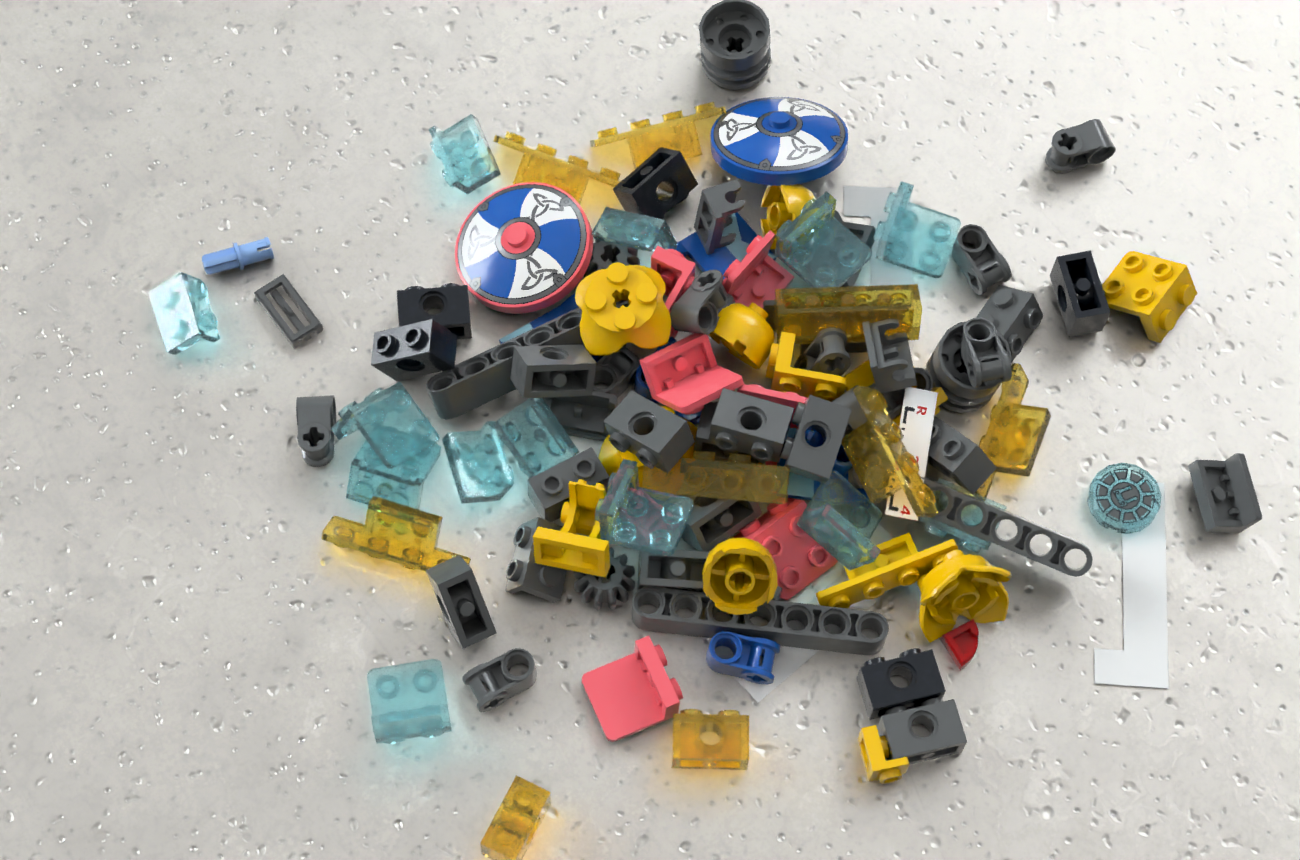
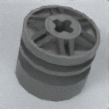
M723 0L712 5L703 15L699 25L702 69L706 76L719 87L731 90L746 89L759 83L767 74L771 64L768 17L763 9L747 0Z
M966 322L957 323L945 332L925 367V370L932 377V388L942 387L948 397V400L943 402L941 406L947 410L959 413L977 411L987 405L1003 382L1001 379L982 382L979 387L971 385L966 366L960 354L963 327ZM996 330L1011 363L1012 355L1009 344L1002 334Z

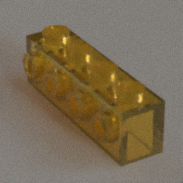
M918 284L775 289L773 321L776 344H779L781 332L796 334L794 344H811L821 330L830 327L842 329L847 334L848 342H866L862 322L869 321V323L885 319H897L900 326L895 329H888L884 334L894 335L895 333L906 332L908 340H919L922 305Z

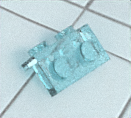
M470 114L444 131L435 125L429 128L433 139L430 142L431 148L435 155L442 160L445 168L442 170V174L450 187H456L465 194H469L501 175L480 123L474 115Z
M609 207L604 209L592 231V235L596 240L648 252H654L657 246L666 250H675L678 246L665 220Z
M183 272L177 273L149 291L166 352L177 355L201 339L213 343L220 339L217 329L218 321L211 310L207 297L209 293L205 283L201 279Z
M529 398L493 423L499 439L509 448L518 461L521 471L529 478L579 453V450L543 398Z
M487 421L477 431L449 432L443 437V445L461 504L500 501L513 486L514 474L511 466L508 465L503 449V438L498 433L495 421Z

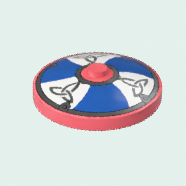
M538 182L510 185L483 199L465 219L455 246L457 271L464 285H468V290L474 298L493 310L511 314L538 311L563 299L577 286L584 276L593 252L592 228L580 204L564 190L553 185Z

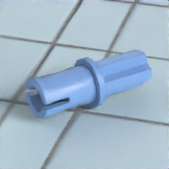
M265 237L264 239L242 245L233 243L231 248L203 255L202 263L205 272L211 275L237 267L240 270H244L245 265L274 259L272 248L258 252V250L270 247L269 238Z

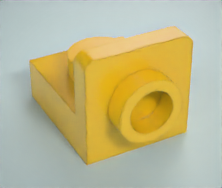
M876 725L861 728L858 742L869 782L880 780L881 784H887L902 779V774L906 773L910 765L908 757L886 761L885 759L889 758V748L885 736H879Z

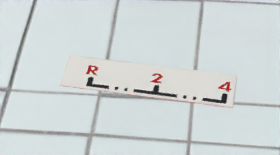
M912 387L905 388L885 515L918 521L924 480L918 476L925 478L937 392Z

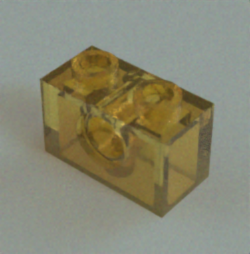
M684 709L680 711V714H673L671 768L747 770L749 763V715H741L737 710H721L718 714H703V711L698 709ZM710 731L716 733L720 741L717 744L708 745L701 740L700 736Z
M516 775L480 843L482 855L492 860H522L551 805V792Z

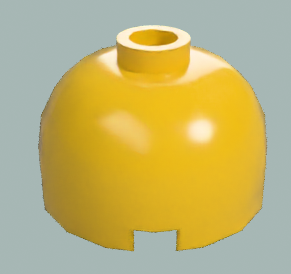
M801 184L768 185L761 207H767V219H760L763 237L770 230L776 234L770 249L787 251L799 249L807 245L815 236L818 227H820L823 221V211L818 206L813 193Z
M753 302L749 307L740 303H733L723 308L718 314L720 318L713 332L707 334L716 343H722L729 349L728 352L754 369H760L766 361L775 339L773 328L766 321L769 314Z
M730 538L717 544L708 553L702 570L703 590L706 596H709L715 602V607L719 610L734 615L751 614L757 611L758 606L763 605L766 601L768 604L773 599L778 587L777 568L770 552L758 541L748 538Z

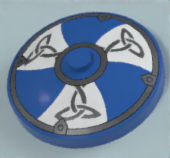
M792 97L760 98L738 104L719 116L711 129V153L716 163L723 170L739 179L773 186L802 184L824 177L841 165L848 151V129L838 114L821 104Z

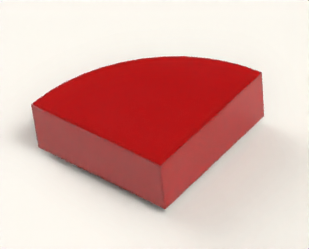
M974 618L942 635L940 639L959 670L971 662L978 647L979 631Z

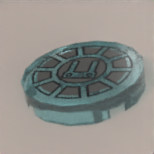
M1117 463L1108 465L1096 474L1089 487L1087 502L1092 516L1101 526L1107 529L1118 530L1117 533L1129 534L1140 532L1153 522L1160 509L1162 495L1157 481L1148 471L1134 464Z

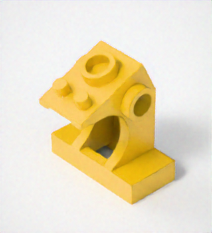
M579 479L578 482L569 481V502H564L560 517L561 523H564L561 531L537 527L533 535L535 563L606 578L610 569L609 541L604 539L607 532L612 533L617 517L616 511L612 509L603 484L587 485V482Z

